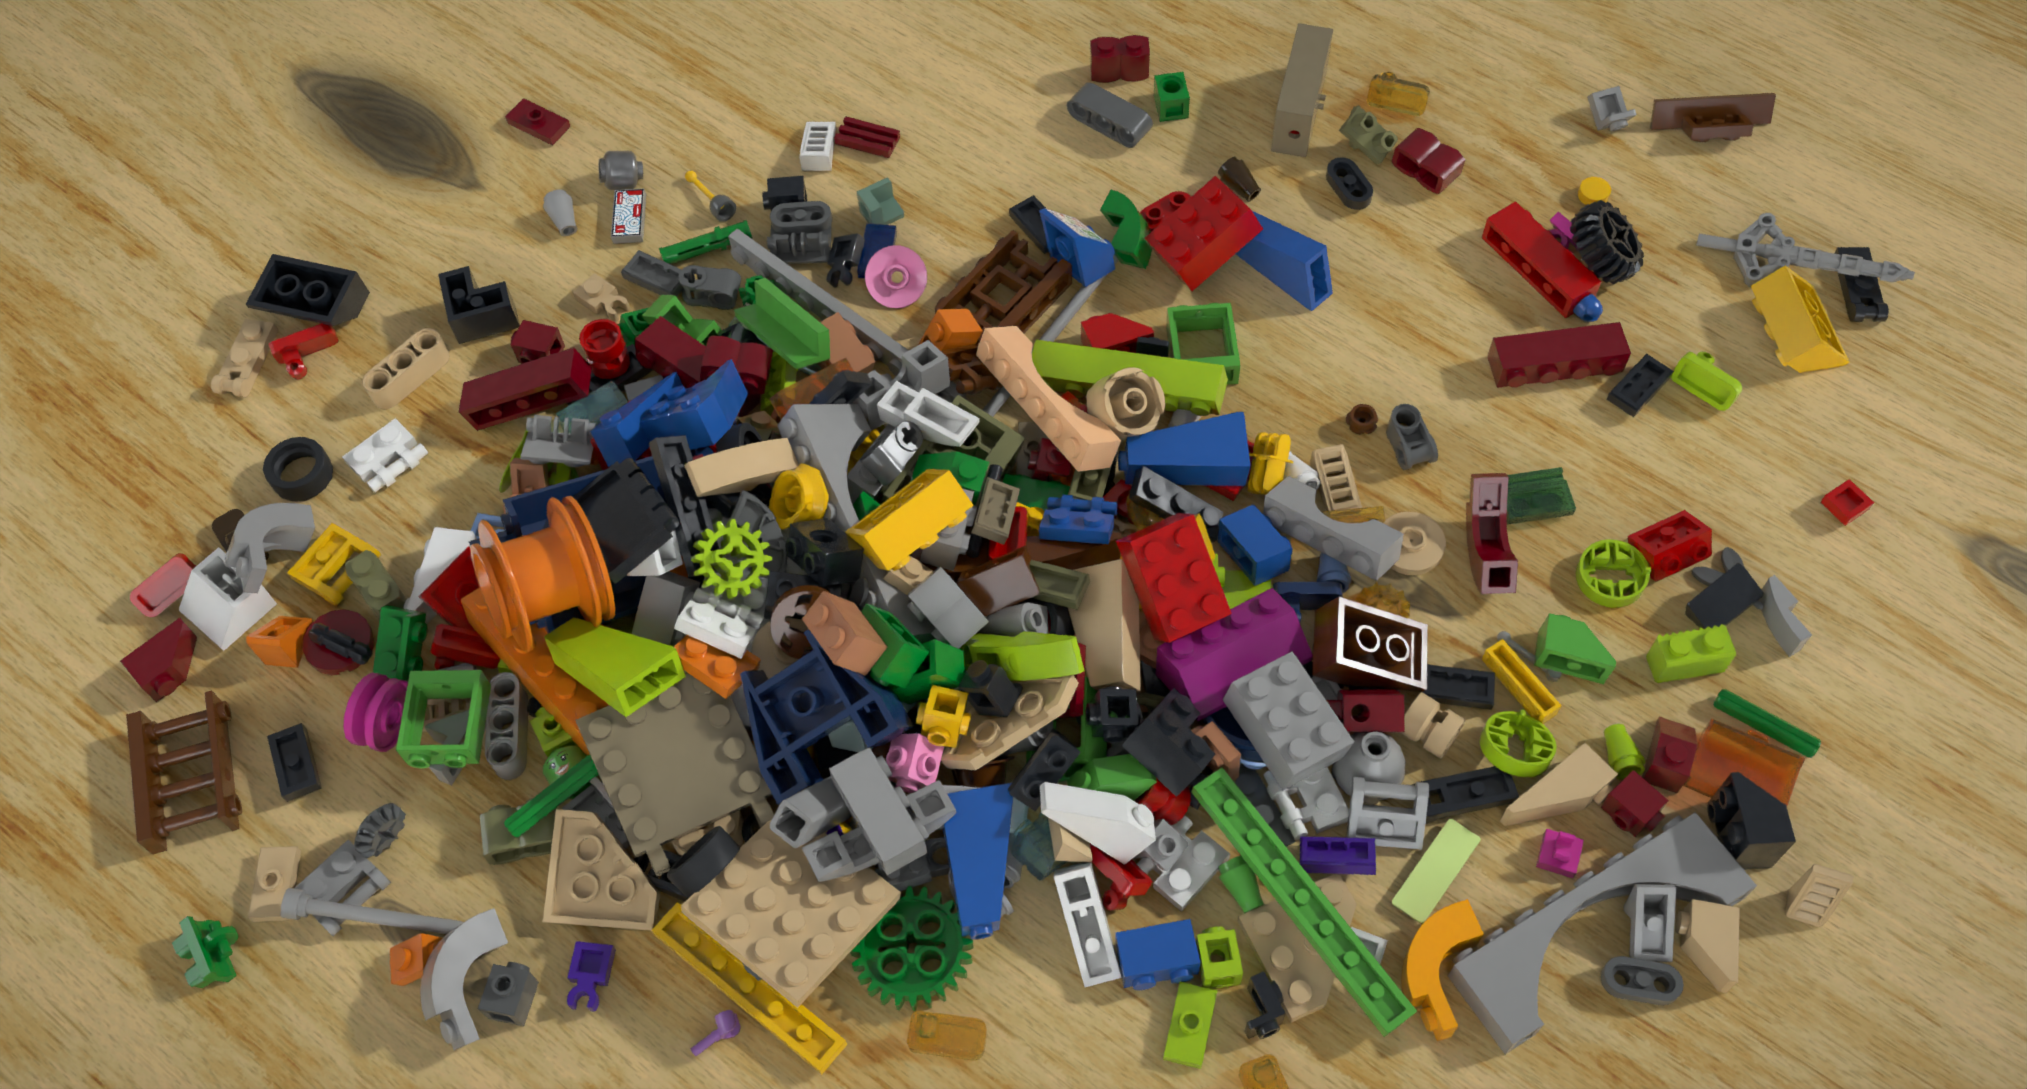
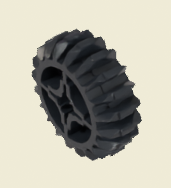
M1599 200L1590 205L1587 204L1575 214V217L1571 219L1572 226L1570 227V231L1574 235L1572 241L1577 246L1576 251L1580 253L1581 260L1585 261L1588 265V270L1594 271L1597 278H1602L1605 283L1616 284L1630 279L1635 273L1640 271V267L1643 266L1642 258L1644 257V252L1641 250L1642 243L1639 242L1638 234L1632 228L1633 224L1628 222L1626 215L1620 213L1619 208L1613 207L1609 202L1605 203Z

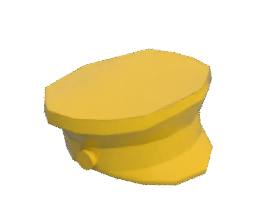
M800 463L795 470H786L776 479L772 489L769 509L776 517L781 530L789 528L790 523L823 519L829 495L820 471L807 464Z

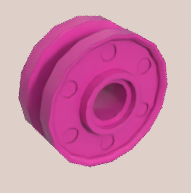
M374 672L364 676L355 686L347 703L343 725L345 738L351 744L358 746L368 745L372 750L387 752L395 747L398 742L408 682L396 678L389 679L387 675Z

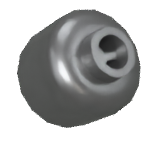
M607 151L603 158H599L600 183H605L609 190L634 189L637 185V180L643 179V163L636 160V156L632 151Z

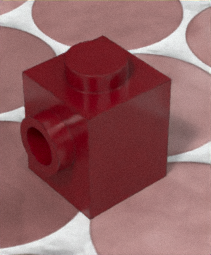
M523 320L518 330L513 333L510 344L518 363L521 364L561 352L565 348L558 327Z
M1633 770L1609 793L1601 808L1612 817L1617 827L1631 833L1636 838L1645 828L1651 833L1666 816L1661 811L1669 800Z

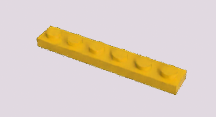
M678 902L651 930L658 939L821 1075L846 1047V1040L804 1005L801 1004L797 1008L763 979L758 981L753 975L748 973L739 959L682 913L681 904Z

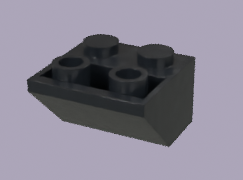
M1739 772L1730 773L1708 802V817L1711 823H1715L1718 840L1744 870L1772 868L1796 842L1787 806Z

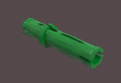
M743 220V222L725 228L715 227L712 232L663 248L661 247L659 250L664 262L674 264L720 248L721 251L726 250L727 246L730 245L728 236L736 229L751 239L753 237L747 220Z

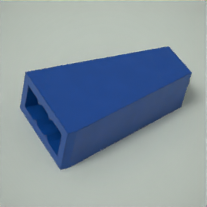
M1252 211L1263 227V230L1241 248L1236 255L1305 308L1313 311L1333 294L1327 246Z
M1235 412L1156 430L1139 436L1127 437L1124 451H1119L1118 470L1124 471L1125 484H1132L1136 470L1145 466L1176 485L1245 486L1250 470V458L1244 412Z
M1012 783L947 793L957 813L944 823L942 827L962 937L970 935L973 940L991 937L993 931H997L1000 928L1013 796L1009 794L1008 788Z

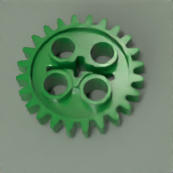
M908 886L906 896L900 897L897 903L858 943L859 945H856L850 952L851 956L858 958L852 962L854 971H863L858 976L860 985L870 983L867 990L871 997L881 991L880 1000L882 1005L885 1006L891 998H894L897 1010L902 1008L905 1001H909L912 1010L916 1011L919 1000H924L926 1006L932 1008V996L937 995L943 1002L946 1001L944 991L946 987L953 991H958V984L954 978H967V971L961 964H972V955L964 951L974 948L973 940L965 938L966 936L962 937L958 913L952 914L955 909L954 901L950 900L942 905L943 898L941 892H937L930 899L927 887H923L919 896H914L912 887ZM926 923H937L940 928L934 934L928 935L921 932V928ZM894 924L902 927L901 932L897 936L887 937L883 935L884 930L890 925ZM909 943L917 944L914 953L907 952ZM941 943L946 945L943 949H939L936 946ZM881 947L887 948V950H885L882 953L878 951ZM929 959H937L941 962V966L936 971L926 972L922 969L924 962ZM898 961L903 964L901 971L892 975L884 972L885 966L890 962Z

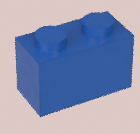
M1254 504L1219 519L1218 543L1254 586L1289 571L1293 552L1290 541L1285 536L1280 535L1273 527L1270 518L1263 515Z
M1190 919L1115 933V948L1124 988L1133 987L1137 991L1146 990L1156 986V982L1171 980V983L1178 984L1180 982H1188L1194 978L1193 975L1199 974L1200 958Z

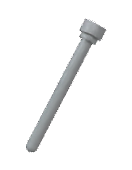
M294 888L286 890L281 904V917L299 920L301 917H308L309 914L441 934H448L451 930L464 923L458 920L316 900L312 898V895L306 894L305 890Z

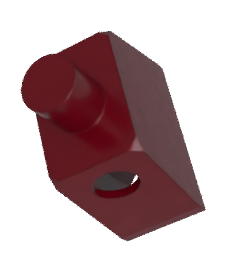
M1395 689L1338 690L1337 700H1326L1349 732H1405L1404 695ZM1355 705H1362L1361 712L1357 716H1352V708Z

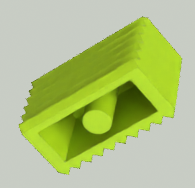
M1721 624L1719 627L1714 625L1713 628L1707 626L1706 629L1700 627L1699 630L1693 629L1692 632L1686 630L1685 633L1679 631L1678 634L1674 632L1671 635L1666 633L1664 636L1659 634L1647 653L1646 659L1654 681L1662 683L1725 672V669H1728L1727 666H1730V663L1734 660L1736 650L1726 626Z

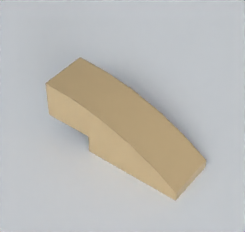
M781 438L720 451L690 461L684 466L697 497L741 492L742 490L751 491L758 484L775 482L782 472L795 470L799 464L788 438Z

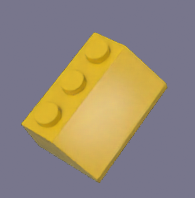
M1786 265L1751 285L1755 295L1752 302L1756 310L1761 315H1764L1767 323L1764 324V329L1768 336L1776 342L1778 349L1775 350V353L1783 366L1789 365L1799 373L1841 367L1850 363L1813 285Z
M927 469L845 531V533L864 548L863 553L878 569L886 571L892 569L896 571L911 560L909 555L919 547L925 549L935 543L939 538L937 533L946 526L952 528L962 522L967 517L965 512L974 505L950 470Z

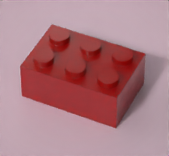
M1214 176L1144 239L1158 258L1193 292L1259 234L1263 227L1250 207L1218 177Z
M1175 514L1116 541L1154 640L1170 643L1232 614L1194 514Z

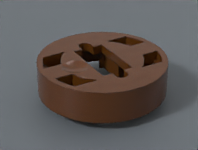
M802 585L786 591L777 599L771 611L770 629L775 644L782 652L790 657L801 659L813 651L805 650V648H811L812 646L804 632L790 627V622L785 620V617H793L795 613L805 616L823 591L830 593L829 591L817 586ZM800 595H810L809 598L798 599ZM784 632L791 641L790 646L782 639Z

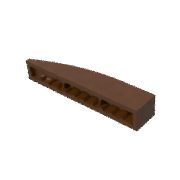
M1112 532L1109 544L1039 539V536H1027L1026 547L1031 560L1075 570L1119 560L1120 551L1116 541L1121 539V532ZM987 538L983 539L978 557L972 558L959 554L954 571L944 568L943 570L957 584L963 571L990 561V540ZM920 547L912 553V557L920 561L922 549ZM922 563L932 571L938 568L936 566Z

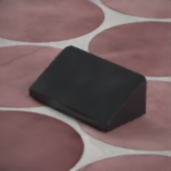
M1737 563L1689 601L1686 605L1685 615L1699 628L1706 629L1707 626L1713 628L1714 625L1719 627L1721 624L1727 626L1762 598L1764 592L1745 567Z

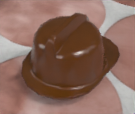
M1015 756L996 757L977 770L951 769L956 785L983 788L1005 784L1007 761L1015 759Z

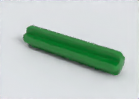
M1722 689L1714 700L1713 705L1715 708L1808 758H1812L1820 748L1821 740L1727 689Z
M587 755L504 821L508 831L515 838L520 837L596 777L598 772L591 756Z

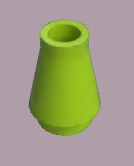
M1623 724L1608 726L1603 733L1606 738L1608 765L1618 774L1616 778L1624 780L1633 770L1637 774L1642 775L1645 771L1644 764L1646 760L1627 733Z

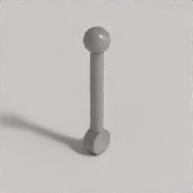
M1502 631L1497 635L1498 642L1503 639L1511 648L1534 664L1535 656L1513 641L1508 632ZM1540 668L1546 673V678L1551 682L1558 681L1562 675V672Z

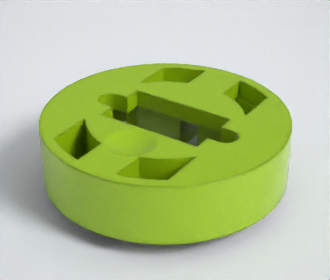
M1601 540L1591 544L1583 552L1576 567V581L1580 590L1591 601L1605 607L1620 608L1631 605L1640 598L1649 582L1651 567H1649L1642 553L1634 546L1619 540ZM1602 551L1595 557V552ZM1596 570L1625 571L1626 575L1632 576L1633 579L1619 580L1617 583H1613V580L1596 579V577H1590L1589 574H1595ZM1630 590V595L1623 596V594Z
M1524 709L1520 710V712L1503 711L1492 715L1487 720L1479 739L1483 754L1494 766L1518 777H1535L1543 774L1548 769L1557 749L1556 741L1549 729L1540 721L1526 715ZM1513 734H1517L1519 740L1524 741L1523 759L1517 760L1507 755L1510 750L1508 748V737L1512 738Z

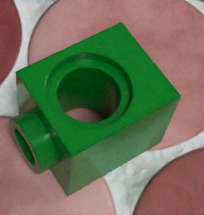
M1184 72L1154 75L1153 96L1159 121L1189 118L1190 96Z

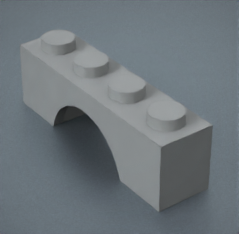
M1290 476L1286 477L1265 495L1263 515L1270 518L1274 528L1376 581L1400 558L1403 533L1375 519L1362 523H1344L1327 517L1315 504L1316 489Z

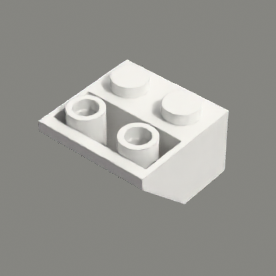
M218 547L191 571L179 611L224 651L277 603L262 584L258 594L243 592L242 580L236 576V568L225 567L226 553Z

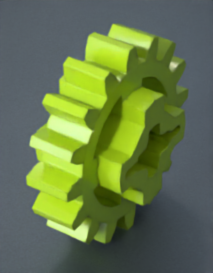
M730 519L727 521L725 528L724 524L718 521L713 524V531L707 528L701 533L705 541L698 540L693 545L700 551V554L691 557L692 562L700 563V568L693 573L695 576H705L706 579L701 585L703 588L710 585L715 586V596L721 595L726 590L728 599L735 598L738 591L744 597L751 594L750 586L757 589L763 585L758 577L769 575L770 571L763 567V564L772 561V557L764 555L763 550L770 545L768 542L759 543L757 539L762 533L760 530L752 534L748 532L750 528L749 522L743 523L738 528L736 520ZM723 537L721 548L710 551L714 542L718 538ZM742 540L749 546V548H750L751 550H749V549L746 547V545L742 542ZM730 553L731 557L743 561H740L733 565V562L731 560H726V558L720 557H723ZM712 567L721 575V578L714 572ZM752 567L748 577L740 581V578L743 577V570Z

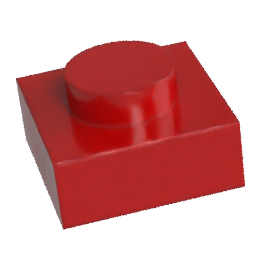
M1848 479L1827 493L1820 503L1846 526L1870 510L1875 502Z

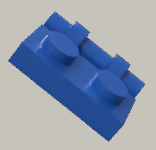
M1062 495L1061 498L1049 497L1047 509H1045L1039 526V539L1109 544L1114 527V516L1117 514V502L1104 501V498L1093 497L1092 500L1074 499L1073 495Z

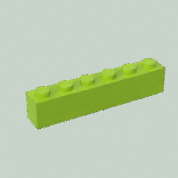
M1035 340L1032 351L1034 366L1044 382L1053 391L1064 393L1069 391L1076 398H1081L1083 395L1086 396L1088 390L1103 377L1125 368H1139L1144 370L1141 372L1149 377L1153 376L1161 385L1165 397L1164 410H1188L1199 416L1219 415L1228 382L1225 367L1219 364L1044 340Z

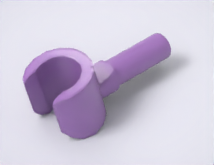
M726 1010L717 1014L715 1020L718 1029L712 1031L711 1034L690 1048L692 1053L697 1056L720 1039H728L738 1035L740 1023L736 1013H733L732 1010Z

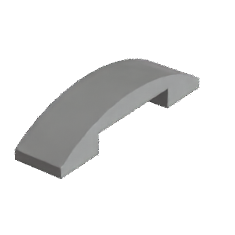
M940 780L906 796L910 803V806L906 808L912 820L916 817L920 818L928 835L957 813ZM859 827L842 836H839L838 832L835 831L802 847L818 882L846 876L879 863Z

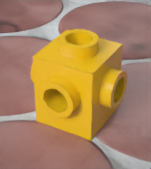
M932 685L927 703L920 702L916 724L922 725L921 735L927 737L928 741L933 745L956 748L959 735L967 736L972 714L965 712L968 693Z

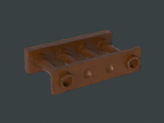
M212 690L205 692L206 710L161 723L151 721L141 710L126 714L137 842L153 855L167 851L166 837L174 830L219 818L232 831L240 829L238 815L242 814V804L235 792L228 721L232 719L231 710L228 703L221 701ZM208 724L210 740L159 754L157 742L161 741V737ZM211 755L213 772L164 786L161 784L160 773L164 771V768ZM215 786V804L167 818L164 816L163 804L167 803V799Z

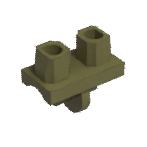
M1359 105L1353 107L1349 118L1339 129L1350 140L1349 146L1351 148H1359L1376 165L1382 163L1388 152L1392 150L1398 141V137L1392 131H1386L1370 111L1366 112Z

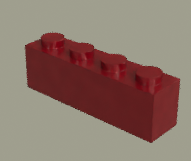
M660 316L635 338L636 359L642 366L648 369L651 368L662 375L663 379L677 372L685 389L701 382V365L706 346ZM760 394L747 395L733 425H736L737 418L748 415L760 403Z
M1615 322L1494 337L1487 358L1496 387L1509 386L1515 388L1531 383L1541 382L1547 384L1563 379L1573 378L1579 380L1587 376L1615 375L1624 371L1631 351L1621 323Z
M573 347L464 382L458 412L479 431L588 397L592 367Z

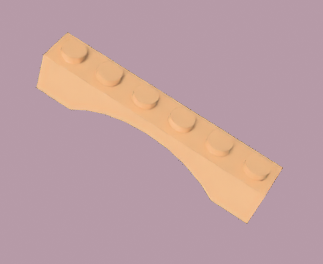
M1017 326L985 328L976 356L1078 472L1110 468L1121 442L1117 435L1099 418L1071 405L1044 382L1032 360L1031 351L1033 343Z

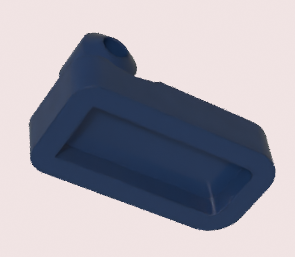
M1276 582L1272 586L1295 610L1299 623L1302 617L1300 610H1317L1337 597L1343 598L1342 584L1339 582Z

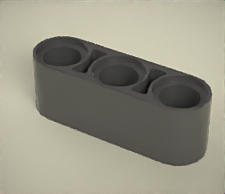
M1090 82L1084 84L1066 105L1070 115L1077 121L1128 148L1136 146L1153 127V121L1147 112Z

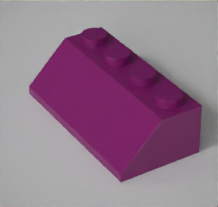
M1273 588L1230 609L1231 615L1157 647L1155 675L1170 691L1175 688L1181 695L1188 697L1192 701L1194 707L1200 712V715L1196 718L1197 721L1226 707L1223 698L1233 681L1290 652L1294 653L1302 666L1313 660V654L1295 610Z

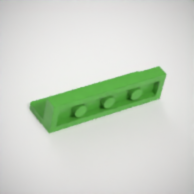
M767 278L754 281L756 303L735 309V317L795 369L830 359L829 329Z

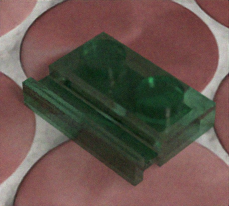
M1562 467L1507 475L1509 477L1507 525L1574 514L1576 506L1567 480H1564L1562 475Z

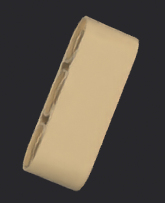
M433 328L421 329L370 369L363 377V386L376 407L380 409L392 408L440 370L448 362L449 352L437 330Z

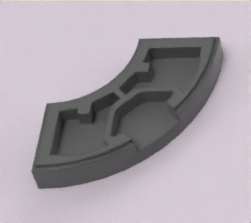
M742 490L730 519L736 520L738 528L743 523L749 522L750 528L748 532L751 534L760 530L762 533L757 540L759 543H769L770 546L764 549L763 553L772 557V561L763 564V567L769 571L786 573L788 559L785 548L786 540L783 538L776 517L762 501Z

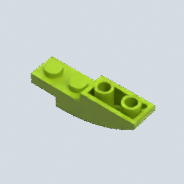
M1023 631L1015 637L976 633L959 648L964 651L965 670H968L972 663L983 660L987 665L995 664L1003 668L1010 681L1056 678L1080 674L1084 671L1076 636Z

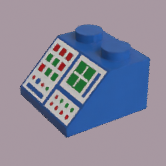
M1046 208L1040 210L1050 258L1052 256L1056 258L1057 263L1061 259L1071 263L1073 278L1087 287L1115 270L1113 259L1115 251L1107 239H1102L1090 226H1085L1074 217Z

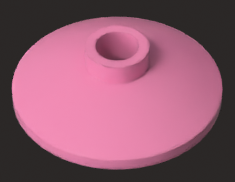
M893 245L882 248L872 256L866 267L865 282L869 293L878 303L890 308H903L916 302L923 294L927 284V270L923 260L916 252L904 246ZM899 271L902 273L903 280L900 283L892 281V274Z

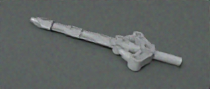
M1771 213L1761 214L1758 220L1739 234L1738 240L1699 233L1696 246L1735 252L1733 259H1735L1744 277L1745 284L1749 287L1785 265L1788 268L1789 265L1811 269L1837 271L1840 274L1858 277L1859 275L1880 277V280L1887 282L1913 280L1915 274L1914 271H1910L1908 268L1895 262L1884 261L1880 263L1865 260L1859 256L1839 255L1817 249L1794 246L1795 240L1792 237H1786L1782 233L1783 231L1775 224V216ZM1766 234L1774 239L1771 244L1759 243ZM1756 256L1766 258L1768 264L1759 267Z

